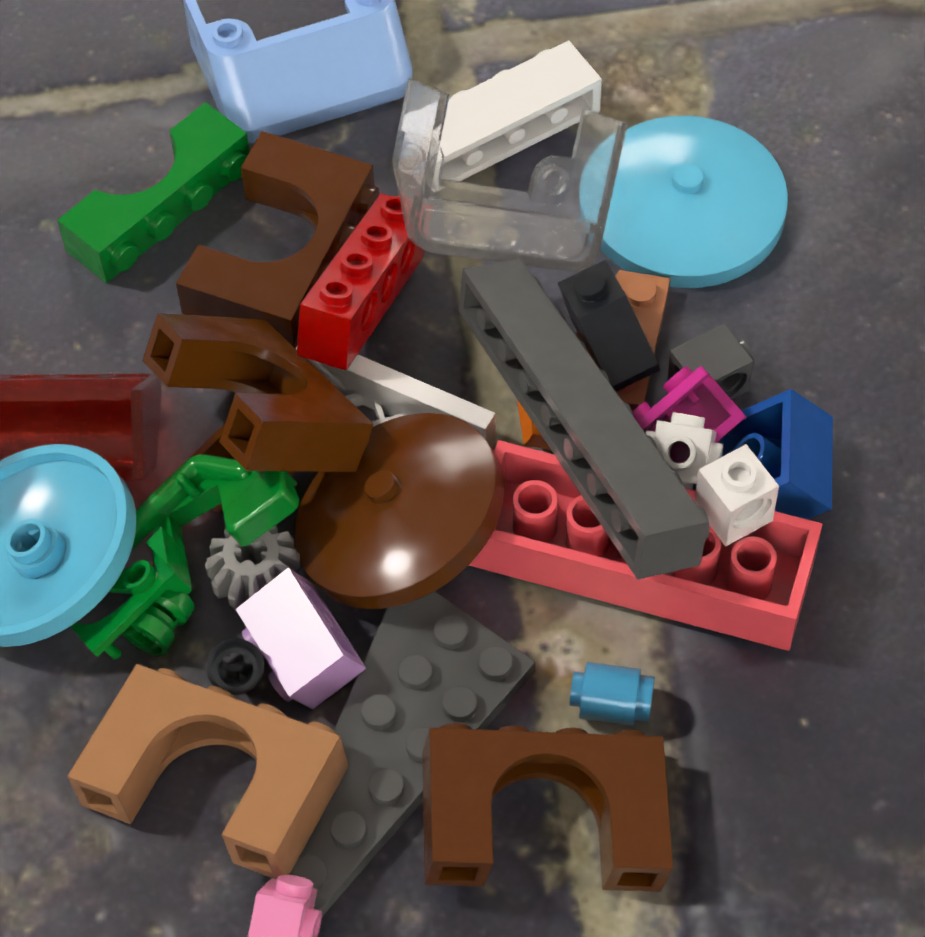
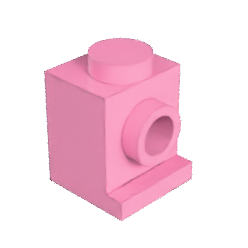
M280 875L277 879L271 878L256 893L248 937H318L322 911L314 909L318 889L313 888V882L295 875Z

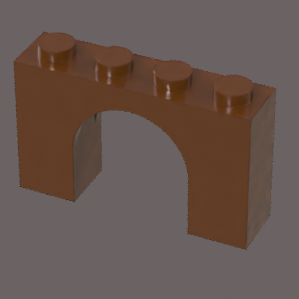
M261 131L241 167L245 199L303 218L315 229L313 237L297 253L287 258L270 262L250 261L198 244L176 282L182 314L265 319L296 349L300 303L379 197V188L374 186L372 164Z
M157 313L142 361L167 387L221 389L237 392L235 393L219 442L246 471L357 472L374 424L306 358L297 356V350L265 319Z
M450 723L439 728L429 729L422 752L425 885L485 886L493 865L492 799L503 788L512 783L525 779L539 778L561 783L574 790L592 810L599 831L602 890L661 892L673 870L664 739L662 736H645L643 732L637 730H622L613 735L588 734L587 731L580 728H564L556 732H533L526 727L518 725L505 726L498 730L472 729L470 726L462 723Z

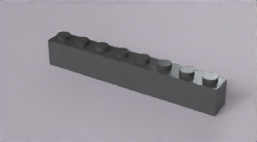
M521 259L463 268L458 311L637 580L700 566L704 543L710 533L706 512L702 507L696 505L685 490L679 474L670 469L658 452L654 439L645 434L635 420L628 403L623 402L610 385L606 372L598 368L588 354L583 340L575 336L565 322L560 308L555 307L545 294L540 280L537 277H533Z

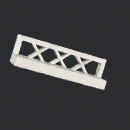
M361 355L355 357L347 371L307 359L356 407L364 405L375 410L378 420L372 421L373 427L401 416L439 413L459 418L472 425L483 435L491 448L496 442L495 413Z

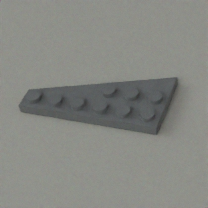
M435 591L410 603L386 609L363 662L366 669L357 676L334 729L341 736L349 767L290 875L300 876L313 882V888L318 889L314 909L322 911V916L423 802L422 752L429 729L439 728L450 723H462L470 726L472 729L485 730L535 673L536 662Z

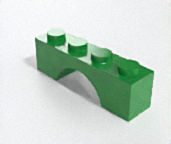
M204 102L169 130L174 164L169 173L160 182L144 191L133 194L118 195L94 190L57 219L65 251L106 284L120 272L130 269L136 263L138 257L155 243L168 238L177 225L194 211L203 209L210 202L211 198L227 184L242 177L241 167L250 152L247 132L208 103Z

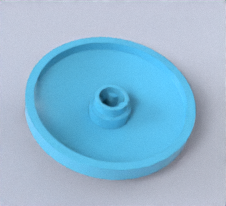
M668 116L637 124L623 131L604 146L593 161L588 172L584 207L587 225L593 239L603 253L617 266L629 272L670 278L669 287L703 288L739 278L750 272L768 257L779 241L784 228L788 193L783 173L772 154L746 132L727 123L710 118Z
M66 444L43 445L20 451L0 461V647L35 643L72 626L88 614L107 595L129 559L136 533V509L133 497L128 486L115 469L104 458L88 449Z

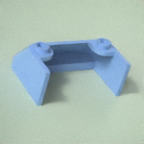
M183 0L190 44L218 110L222 115L247 132L249 144L256 142L261 131L277 136L288 134L401 99L410 92L413 86L412 64L395 0H344L347 14L256 41L251 28L245 22L237 19H222L206 24L196 0Z

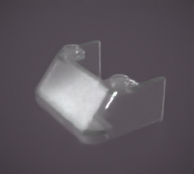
M408 79L392 163L405 228L411 242L421 249L435 254L495 262L521 259L525 266L579 272L590 267L600 252L628 123L592 109L582 108L572 157L552 155L542 159L532 172L528 192L441 179L444 153L440 146L450 94L418 80Z

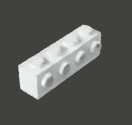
M570 41L552 49L543 50L534 58L509 70L500 71L493 78L469 90L460 91L450 99L426 111H419L407 120L399 123L401 156L429 192L434 195L600 112L602 79Z

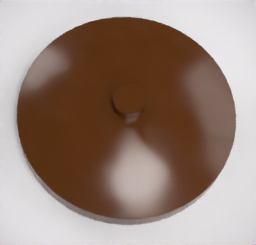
M439 413L411 414L374 426L357 472H318L301 501L295 523V547L297 553L300 554L302 567L326 595L337 602L356 608L383 609L410 603L438 590L459 575L476 558L488 542L497 525L505 495V479L500 461L489 443L476 428L450 415Z

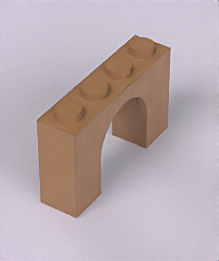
M136 664L67 776L81 806L131 824L163 770L177 757L201 746L226 745L235 747L249 754L257 762L253 779L221 834L232 863L273 879H277L280 875H290L349 767L341 736L325 724L319 722L305 724L291 719L271 705L259 704L255 706L238 700L231 693L220 687L209 686L204 688L192 684L172 670L160 668L156 671Z

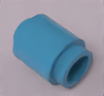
M587 662L585 673L575 671L573 673L569 706L580 707L579 719L634 726L635 721L649 722L655 677L641 675V669Z

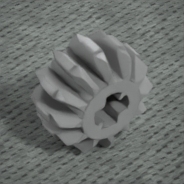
M277 525L244 547L240 546L225 528V539L211 538L209 546L211 557H208L205 563L207 576L213 580L211 584L214 594L218 599L228 597L229 605L235 611L236 608L287 568L296 573L301 568L300 554L294 549L293 537L289 534V531L278 533Z

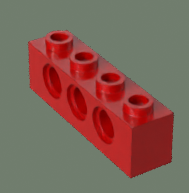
M382 193L379 195L300 303L297 356L347 371L423 259L429 207L410 202L408 199L400 196H389Z

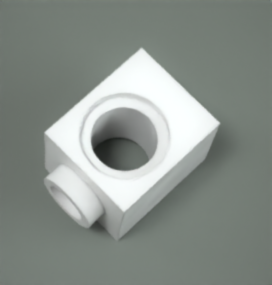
M747 444L698 469L695 503L704 509L709 525L723 544L728 546L773 521L779 485Z

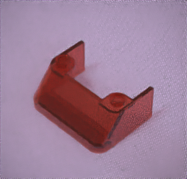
M154 373L0 374V461L29 448L52 444L79 446L98 454L115 469L124 481L145 479L157 465L162 398L161 380Z

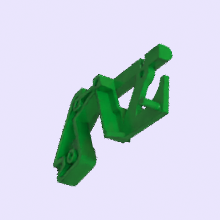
M203 454L190 457L136 509V533L132 550L153 530V535L145 543L152 549L155 568L148 561L140 560L133 563L128 569H123L109 592L132 594V596L113 613L95 623L83 625L76 622L71 627L95 656L98 657L105 651L114 660L120 658L122 652L113 642L167 589L189 594L192 591L181 527L222 503L227 532L240 546H248L297 509L299 497L294 488L297 485L296 480L287 471H246L236 459Z

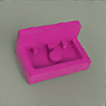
M702 365L694 372L686 366L670 378L663 386L668 394L652 408L647 402H644L632 411L635 420L645 433L647 430L655 432L657 420L671 422L673 412L705 418L704 428L717 432L716 443H719L747 418ZM677 442L672 445L670 449L671 459L678 464L687 461L690 456L689 446L685 442Z

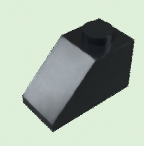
M606 260L558 282L573 325L599 369L606 372L610 385L615 392L660 371L659 364L632 306Z

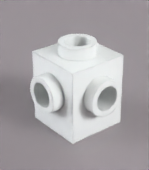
M673 412L671 422L657 420L655 432L647 430L645 434L654 439L658 452L670 469L679 474L683 487L693 490V484H697L698 469L721 458L724 444L715 442L717 432L704 428L705 418ZM677 442H685L690 448V456L684 463H675L670 457V449Z

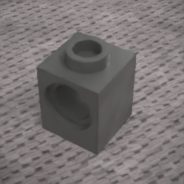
M721 324L670 350L667 380L686 366L694 372L702 365L731 400L749 391L752 368L754 366L753 354L747 343L741 338L736 339L725 324Z

